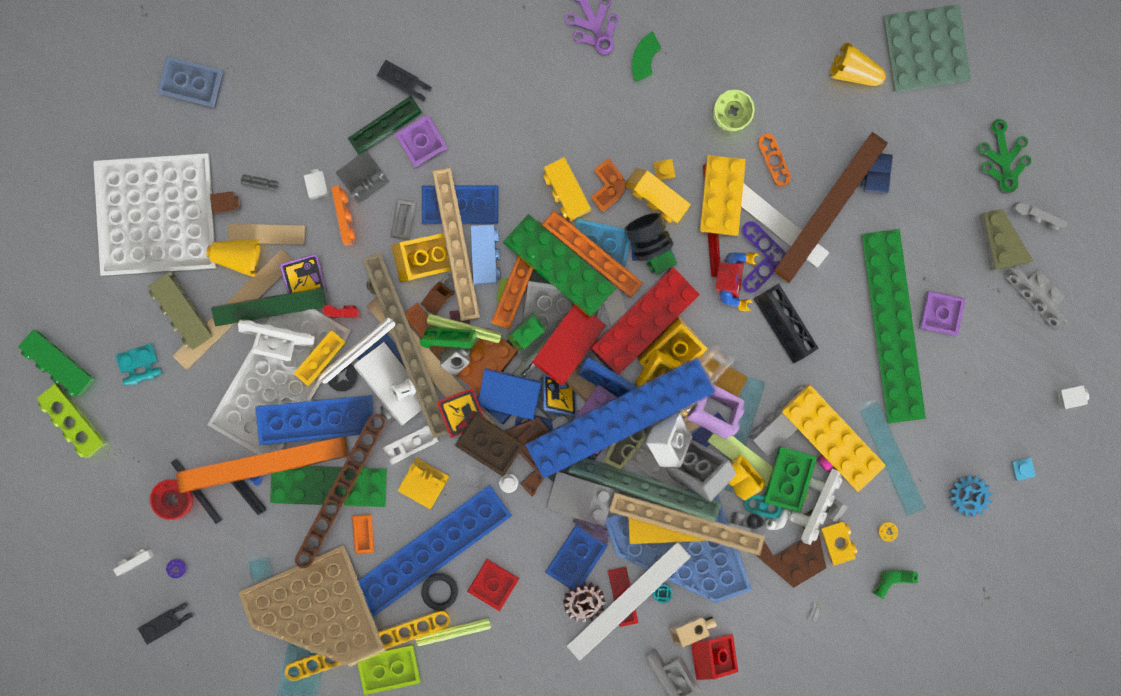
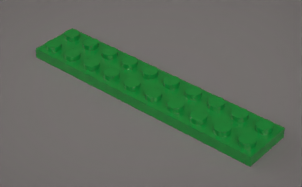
M900 229L861 234L886 422L890 424L926 419Z

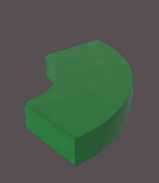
M653 31L639 42L634 51L632 74L635 83L653 75L651 68L652 58L655 53L661 50V46Z

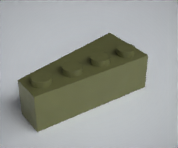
M170 271L150 284L148 292L154 300L157 299L161 304L159 308L162 313L170 317L173 329L182 334V341L187 348L191 347L193 350L214 335L202 316L194 312L196 311L194 303L188 297L185 298V289L177 281H174L173 278L176 275L173 271Z
M662 420L612 444L603 462L620 470L623 469L646 441L652 428Z

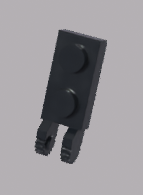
M386 59L376 75L379 79L423 102L426 97L413 90L416 84L426 91H430L432 88L419 80L415 75Z
M186 603L166 611L137 628L147 645L193 617L191 613H188L181 619L177 618L175 613L185 609Z

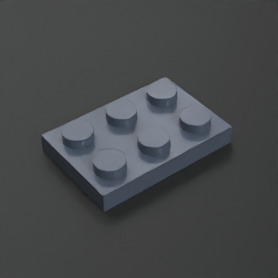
M166 56L157 93L214 108L223 70Z

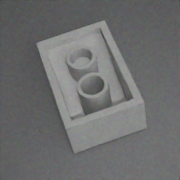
M558 471L555 475L546 508L590 523L605 526L615 489Z

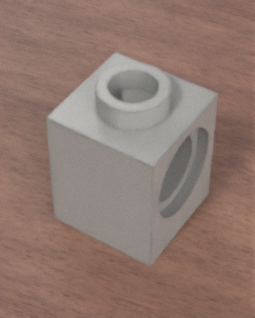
M448 347L440 354V366L453 376L470 363V351L468 348Z

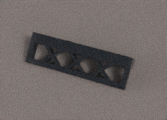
M779 283L754 298L793 364L819 349ZM774 290L777 292L779 300L774 296ZM784 308L788 310L789 316L785 314ZM794 324L798 326L799 332H796ZM804 341H806L811 348L810 350H807L806 346L804 345Z

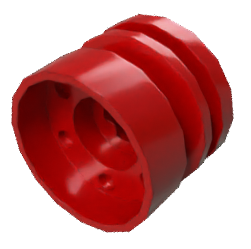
M167 479L159 482L153 488L150 494V505L158 517L165 520H177L190 512L193 505V494L191 491L179 493L177 480ZM174 494V497L177 499V503H173V505H170L171 502L168 501V497H172V495Z

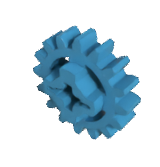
M970 475L966 476V480L959 478L960 484L954 482L956 489H950L954 496L949 498L955 501L952 507H959L957 512L961 513L964 511V516L966 517L969 513L972 517H976V512L982 515V509H989L986 504L992 503L988 496L993 495V493L987 491L990 485L984 486L985 480L981 479L978 481V476H974L973 480ZM969 483H974L979 487L973 489ZM962 489V495L959 497V492ZM969 492L975 493L973 500L967 498L970 496ZM983 495L982 503H980V498ZM970 504L973 509H967L963 505Z

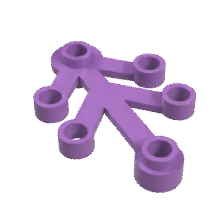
M576 0L580 2L588 20L576 17L573 13H568L565 16L566 24H575L592 30L596 38L585 35L581 30H577L573 34V39L578 43L583 41L594 45L600 54H609L614 48L611 36L615 26L619 23L618 15L610 14L608 16V26L604 34L600 27L606 10L611 5V0H607L609 2L607 6L602 5L601 2L603 0L599 1L600 7L596 17L587 0ZM573 16L574 21L568 22L567 18ZM616 17L617 21L611 23L610 18ZM581 33L583 37L582 39H576L575 35ZM606 42L608 47L602 48L601 43Z

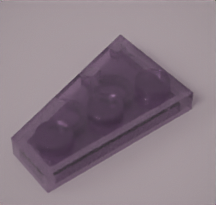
M574 517L573 523L577 524L588 535L605 545L607 544L610 537L606 528L598 524L595 527L587 521Z

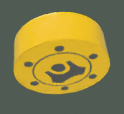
M890 522L882 523L878 528V535L884 541H893L898 536V528Z

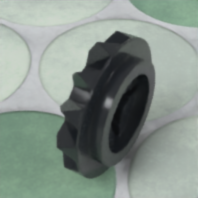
M351 363L340 371L342 373L347 369L345 376L349 381L342 379L338 382L339 376L336 375L328 382L331 388L336 391H347L355 385L357 372Z

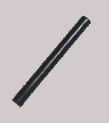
M177 458L171 462L177 472L186 471ZM200 489L192 490V493L214 523L218 524L222 521Z

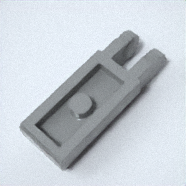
M1017 202L1013 205L1014 212L1020 215L1029 214L1031 215L1030 219L1039 223L1042 220L1048 222V227L1057 231L1059 228L1065 229L1068 223L1036 207L1024 204V202Z

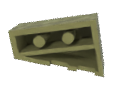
M1003 209L980 214L991 271L1033 262Z

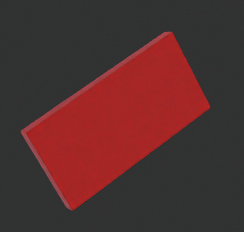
M574 304L531 363L563 386L607 325L594 315L590 318Z

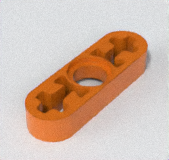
M763 134L758 140V147L774 183L779 187H784L790 182L791 174L774 136ZM764 138L772 141L769 144L771 150L775 148L776 151H772L768 155H766L765 152H768L769 150L766 145H762V143L764 142ZM771 155L779 157L780 162L778 165L770 164L769 157ZM783 166L784 169H780L782 175L786 174L787 176L785 183L777 180L779 173L778 171L774 173L772 169Z

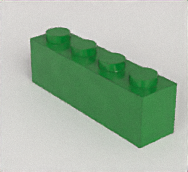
M33 329L18 346L22 350L21 354L26 359L34 360L36 362L35 366L42 372L47 371L51 375L50 379L59 385L61 383L66 387L65 392L72 397H81L95 381L93 376L38 330Z

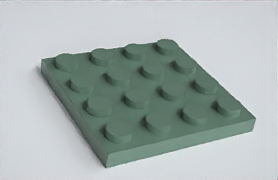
M960 4L883 16L894 92L971 80Z

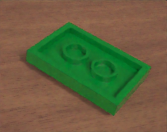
M779 446L763 502L801 512L817 457Z

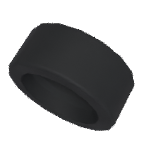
M436 573L429 576L423 583L421 596L429 608L445 610L455 603L458 596V587L451 576L444 573ZM442 580L450 586L451 595L446 602L436 603L429 597L428 589L433 582Z

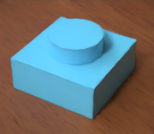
M1029 457L1011 462L1016 481L1036 476L1032 458Z

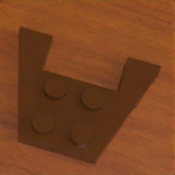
M538 416L533 420L529 419L504 430L524 443L520 454L534 468V471L520 484L532 497L535 495L540 483H542L543 477L529 453L526 443L550 432V429Z
M813 509L807 511L804 515H812ZM819 534L816 541H812L811 545L803 543L802 539L775 555L771 553L764 541L760 556L756 555L793 588L827 568Z

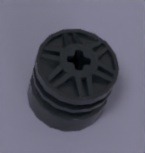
M656 212L641 216L624 228L629 242L634 243L632 249L637 260L644 261L658 257L674 245L669 232L664 230L666 225L661 213Z

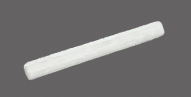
M390 317L386 318L319 375L321 382L324 384L329 382L395 326V322Z

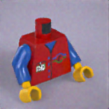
M729 253L724 261L719 262L716 291L723 303L738 307L740 311L751 310L747 308V303H752V301L749 299L740 300L739 295L744 262L754 265L758 264V262H754V257L759 256L757 253Z

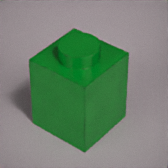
M669 249L664 254L649 259L647 266L651 273L655 272L656 275H659L678 263Z

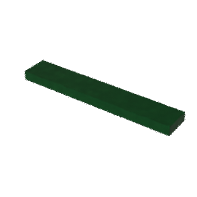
M325 287L213 306L211 311L216 327L238 323L239 320H255L323 308L328 305Z

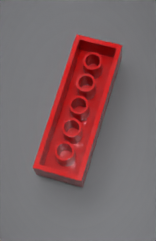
M674 267L670 268L591 346V352L609 370L619 375L700 294Z

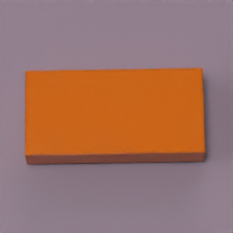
M372 514L353 515L355 554L374 553Z

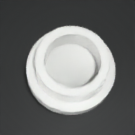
M505 474L499 482L500 488L506 493L514 492L519 484L517 477L513 474Z

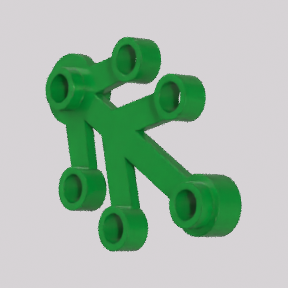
M997 119L992 122L991 131L997 135L1000 155L993 151L987 142H983L978 146V152L985 154L1002 166L1003 174L994 169L993 163L990 161L982 163L981 170L997 179L1002 191L1011 193L1018 188V176L1025 167L1031 164L1030 156L1023 155L1019 158V164L1011 173L1010 164L1021 149L1028 145V139L1025 136L1017 138L1014 147L1008 154L1005 138L1007 123L1003 119ZM998 123H1001L1003 125L1002 130H999L997 128ZM1020 139L1025 141L1024 146L1019 144ZM982 145H985L987 147L986 152H983L981 150ZM1023 158L1028 160L1026 165L1022 163ZM985 164L990 165L989 171L984 169ZM1008 179L1012 181V186H1007L1006 181Z

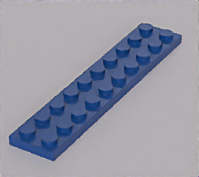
M696 357L526 443V447L544 479L716 393V390L699 358Z
M490 485L358 580L372 617L376 616L512 516Z

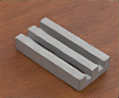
M397 199L390 237L410 240L416 202ZM404 204L399 234H396L400 206ZM408 205H411L406 235H403Z

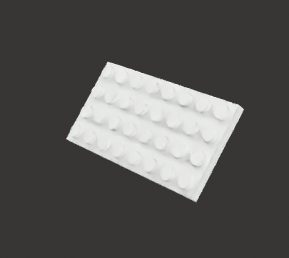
M315 309L269 318L266 324L275 328H287L293 332H304L314 336V348L295 345L290 361L252 353L251 349L207 424L208 426L258 455L283 450L286 443L259 445L255 406L311 401L322 383L319 375L310 386H307L293 373L331 330L344 341L347 340L351 333V330ZM337 353L336 356L329 362V364L323 369V371H325L329 366H331V365L333 364V362H334V360L336 359L338 353Z

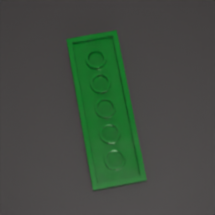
M529 214L503 241L509 249L590 318L616 289Z
M303 466L271 473L270 503L323 505L342 467ZM351 468L346 469L345 476L348 479H353L355 476L354 470ZM363 468L344 506L386 507L387 468ZM342 485L337 486L336 493L339 496H344L346 493L345 487Z

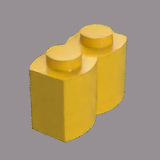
M739 455L730 461L736 475L729 484L733 486L734 492L738 497L747 500L763 489L765 485L764 479L752 468L745 457Z

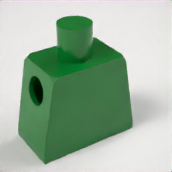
M533 312L511 330L506 337L517 350H523L545 331L546 327Z

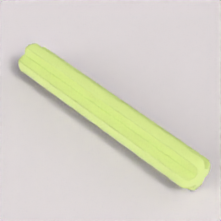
M429 314L427 318V324L440 328L476 330L477 338L499 343L501 340V333L432 314Z
M486 618L441 629L416 638V643L418 646L490 629V621Z

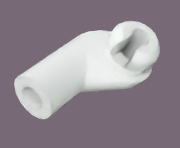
M782 508L779 516L765 521L766 528L769 530L783 528L791 511Z

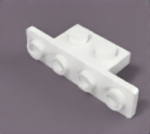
M239 320L238 322L239 332L256 336L252 353L290 361L295 345L314 348L315 337L308 333H297L287 328L279 329L269 324H256L250 320Z

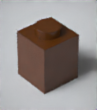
M235 192L210 194L213 214L238 212L237 207H240V198L236 196Z
M439 281L429 291L421 305L428 312L437 315L454 293Z

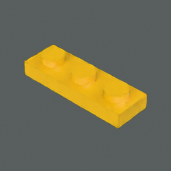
M331 330L293 374L307 386H310L347 342Z

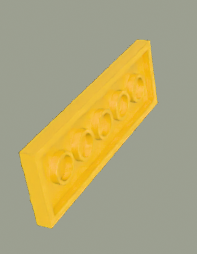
M808 384L781 410L857 492L886 466L811 385Z

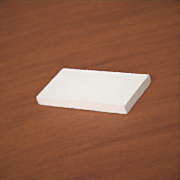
M384 342L354 364L355 369L401 426L422 410L416 393L413 396L407 395L402 397L400 401L394 399L391 385L401 384L409 376L407 370Z

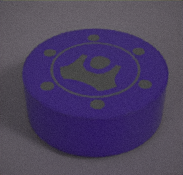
M173 559L167 564L166 572L171 578H180L186 572V564L181 559Z

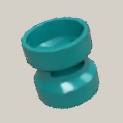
M663 583L653 592V597L658 603H667L672 598V590L669 585Z

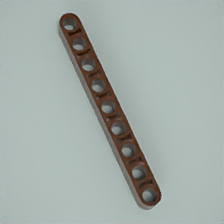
M874 132L869 135L774 270L775 274L788 283L792 281L889 142Z
M373 414L368 418L296 554L295 563L299 568L304 569L311 566L316 559L386 426V418L382 414ZM375 417H379L382 420V425L379 428L374 427L372 424V420ZM366 434H370L373 437V442L370 445L365 444L363 441V437ZM357 451H361L364 454V459L361 462H357L354 459V454ZM351 468L354 470L355 476L353 479H348L345 476L346 469ZM342 485L345 487L346 493L344 496H339L336 493L337 486ZM332 502L337 506L335 513H330L327 510L328 503ZM320 520L327 522L326 530H321L318 527ZM311 537L318 539L317 547H312L309 544ZM302 554L308 555V564L301 563L300 556Z

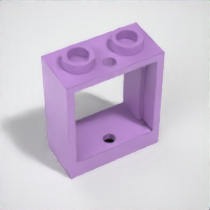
M712 384L716 393L708 397L732 409L729 422L726 423L703 411L707 397L695 403L687 419L727 439L732 434L735 435L739 429L738 421L744 413V400Z

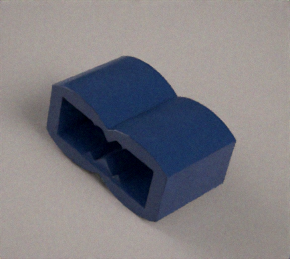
M881 153L861 182L864 192L887 194L889 192L892 154Z

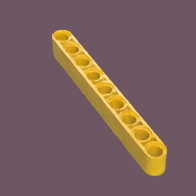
M435 610L378 630L380 638L383 634L391 636L390 642L383 643L384 648L387 649L441 630L448 626L450 619L445 610ZM439 614L446 616V621L442 624L435 621L436 616ZM426 621L428 623L427 628L419 630L417 628L418 622ZM402 627L410 630L407 636L399 635V630ZM313 653L289 662L286 665L285 676L291 681H297L342 665V663L337 661L328 662L324 656ZM315 660L318 666L315 669H310L307 666V662ZM295 666L299 669V673L291 675L288 669Z

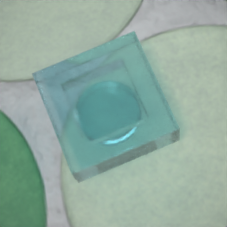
M268 558L248 562L252 581L272 577Z

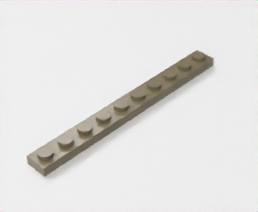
M379 252L362 260L385 318L390 317L395 322V326L390 330L408 376L414 385L416 396L432 436L437 438L449 432L437 405V402L440 401L382 254Z

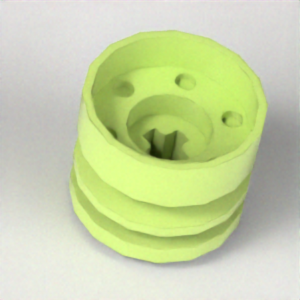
M734 89L726 91L718 97L712 112L714 120L719 127L733 132L749 125L754 117L755 108L754 102L748 94ZM730 106L738 109L735 113L736 116L728 113Z

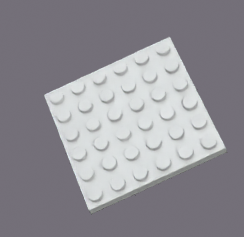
M208 153L93 161L100 276L216 268V263L211 262L210 257H206L208 245L211 246L212 242H215L210 194H212L210 157Z

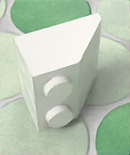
M676 413L652 428L650 435L647 437V445L660 467L681 468L692 440V435L680 413Z

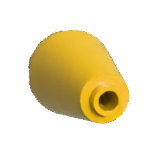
M845 42L839 50H842L839 56H835L831 65V78L870 86H878L884 82L886 74L884 69L849 42Z
M260 239L212 242L211 246L208 245L206 257H210L211 262L255 277L256 272L254 269L255 266L258 267L260 245L257 244L260 243Z

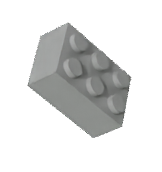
M694 440L690 442L681 468L665 467L671 479L709 501H712L736 475L728 459Z

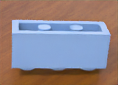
M494 225L471 226L474 284L497 283V279H501L500 267L496 268V260H500L499 248H495V241H499L498 229H495Z

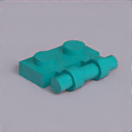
M153 343L115 355L120 373H129V377L122 379L125 386L129 384L136 385L139 381L151 380L155 376L162 374L160 367L153 369L151 365L152 363L159 362ZM145 366V372L136 374L135 369Z

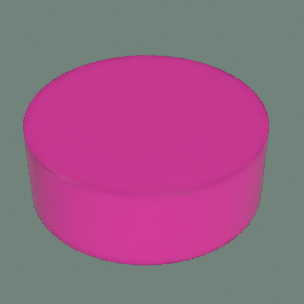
M823 455L816 459L826 472L830 473L834 469L833 465Z

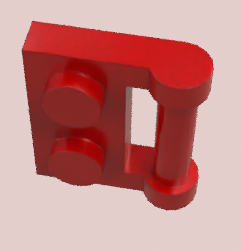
M326 305L323 308L324 315L331 318H361V310L357 309V306L343 305V309H337L331 305Z

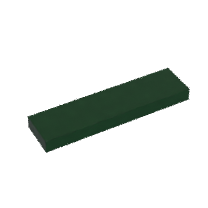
M409 96L348 137V140L356 152L361 154L422 113L412 96Z

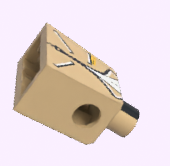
M697 616L668 627L675 646L685 647L708 637V630L715 628L716 623L712 616L706 619Z

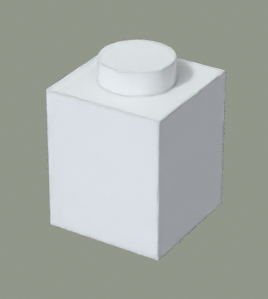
M319 169L308 171V175H304L308 196L311 200L330 195L323 171L319 172Z
M1084 385L1057 390L1061 409L1088 404L1089 393L1087 388H1084Z

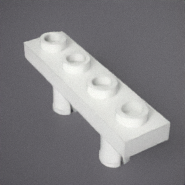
M832 469L825 482L811 476L808 487L821 492L812 515L807 516L797 511H793L791 514V522L805 527L801 537L803 543L811 545L812 541H816L818 537V527L820 523H824L827 513H825L826 509L832 505L835 498L833 496L834 491L839 489L842 483L841 474L837 470Z

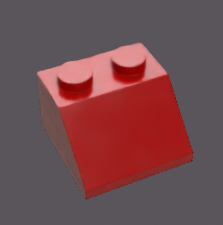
M733 634L707 637L691 644L696 680H714L739 672Z

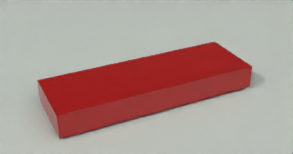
M626 566L608 570L614 601L630 587ZM636 609L619 624L620 627L638 623Z

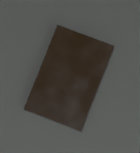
M475 413L455 443V446L503 477L524 447V443Z

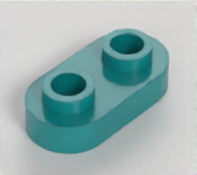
M755 494L743 502L745 510L749 513L769 518L779 516L782 511V507L774 505L775 510L770 512L768 506L771 504L763 502L764 496ZM751 500L756 501L755 507L749 505Z

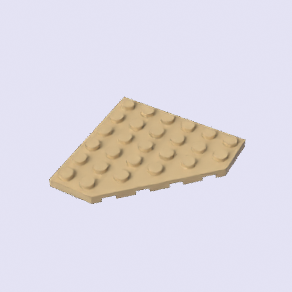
M344 545L316 557L313 564L307 568L302 569L296 566L238 592L250 627L347 666H352L385 651Z

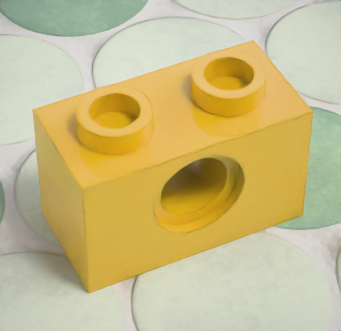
M838 521V523L835 522L820 527L832 565L856 559L855 553H857L854 542H850L848 535H851L848 524H844V521ZM838 537H842L844 545L838 548L835 546V540Z

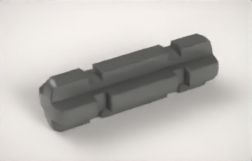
M245 174L241 178V184L246 186L251 185L252 187L266 190L268 188L271 191H277L279 187V182L275 180L269 181L265 178L251 177Z

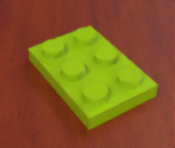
M413 645L385 650L357 663L364 695L421 683Z

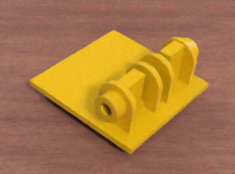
M416 457L397 491L431 510L450 476Z

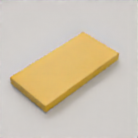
M655 504V505H658V506H662V507H665V508H669V509H672V510H676V511H679V512H683V511H680V510H677V509H674V508H671V507H668V506H665V505H662V504ZM629 518L630 544L707 541Z

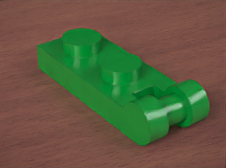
M428 327L420 340V345L424 348H429L431 345L472 348L477 334L476 330Z

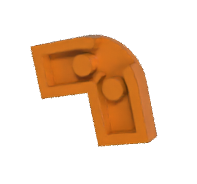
M610 158L594 169L605 185L593 194L591 198L602 212H605L622 197L626 185L622 173Z

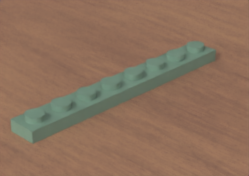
M584 458L572 464L569 468V474L714 522L722 504L720 501H709L698 494L622 469L620 470L589 458Z

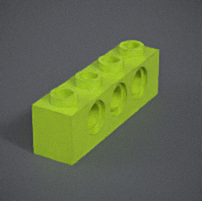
M52 385L36 398L40 402L38 404L40 409L45 413H49L52 417L50 419L57 428L60 427L64 432L62 433L63 437L69 443L72 442L76 448L74 450L80 457L89 458L107 444L60 385ZM57 402H60L62 405V410L59 413L54 408ZM69 417L74 419V425L71 428L66 423ZM80 432L86 434L84 442H81L78 438Z

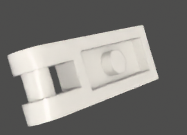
M426 426L383 447L385 453L387 452L390 458L389 462L392 465L439 442L438 438H433L429 426ZM399 447L401 454L396 455L394 449Z

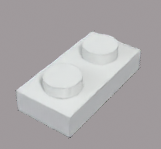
M141 549L133 554L135 558L129 561L125 558L118 562V567L113 569L116 576L152 558L154 555L151 549L147 551Z

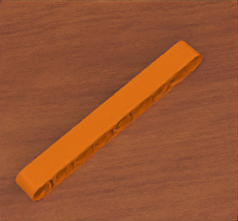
M340 437L175 474L179 493L340 459L348 457L349 453L345 437Z

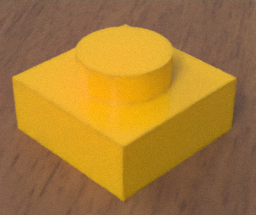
M672 159L653 162L655 176L660 181L676 178Z

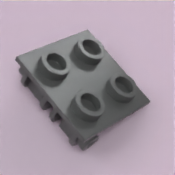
M367 150L335 172L358 203L389 181Z

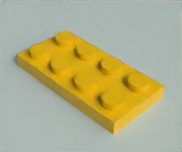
M707 155L699 232L738 236L746 159Z

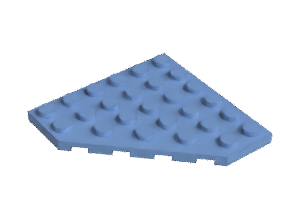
M686 489V491L695 493L694 491H692V490H690V489ZM718 494L713 500L720 501ZM721 504L715 522L729 526ZM617 514L607 518L605 522L616 555L646 570H649L678 543L630 544L629 517ZM708 540L679 542L691 555V558L667 580L714 603L752 591L738 549Z

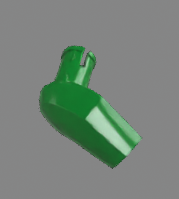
M897 569L883 571L880 574L881 580L873 594L884 599L891 585L917 584L918 573L916 571Z

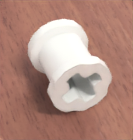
M408 378L401 384L391 385V392L394 399L400 401L402 397L415 395V388L412 381Z

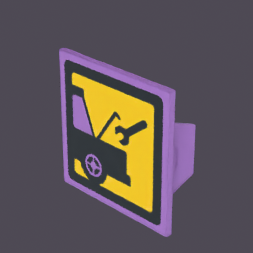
M317 254L279 264L287 293L325 287Z

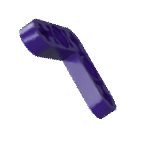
M750 221L742 227V234L765 257L742 282L744 291L754 293L774 274V270L780 263L779 260L776 262L773 260L775 256L772 253L768 256L766 252L771 250L773 245L776 247L773 251L776 254H782L781 259H783L786 252L758 224ZM747 226H754V232L757 235L759 234V232L762 233V235L757 238L756 242L752 240L755 238L753 234L748 235L746 233ZM763 238L767 239L770 243L767 249H762L759 246V241ZM763 265L768 266L770 269V273L767 276H762L759 273V268ZM755 272L758 278L762 279L763 281L760 283V281L757 280L754 284L755 289H753L752 287L748 289L746 287L748 285L746 281H752L755 278V276H753V273Z

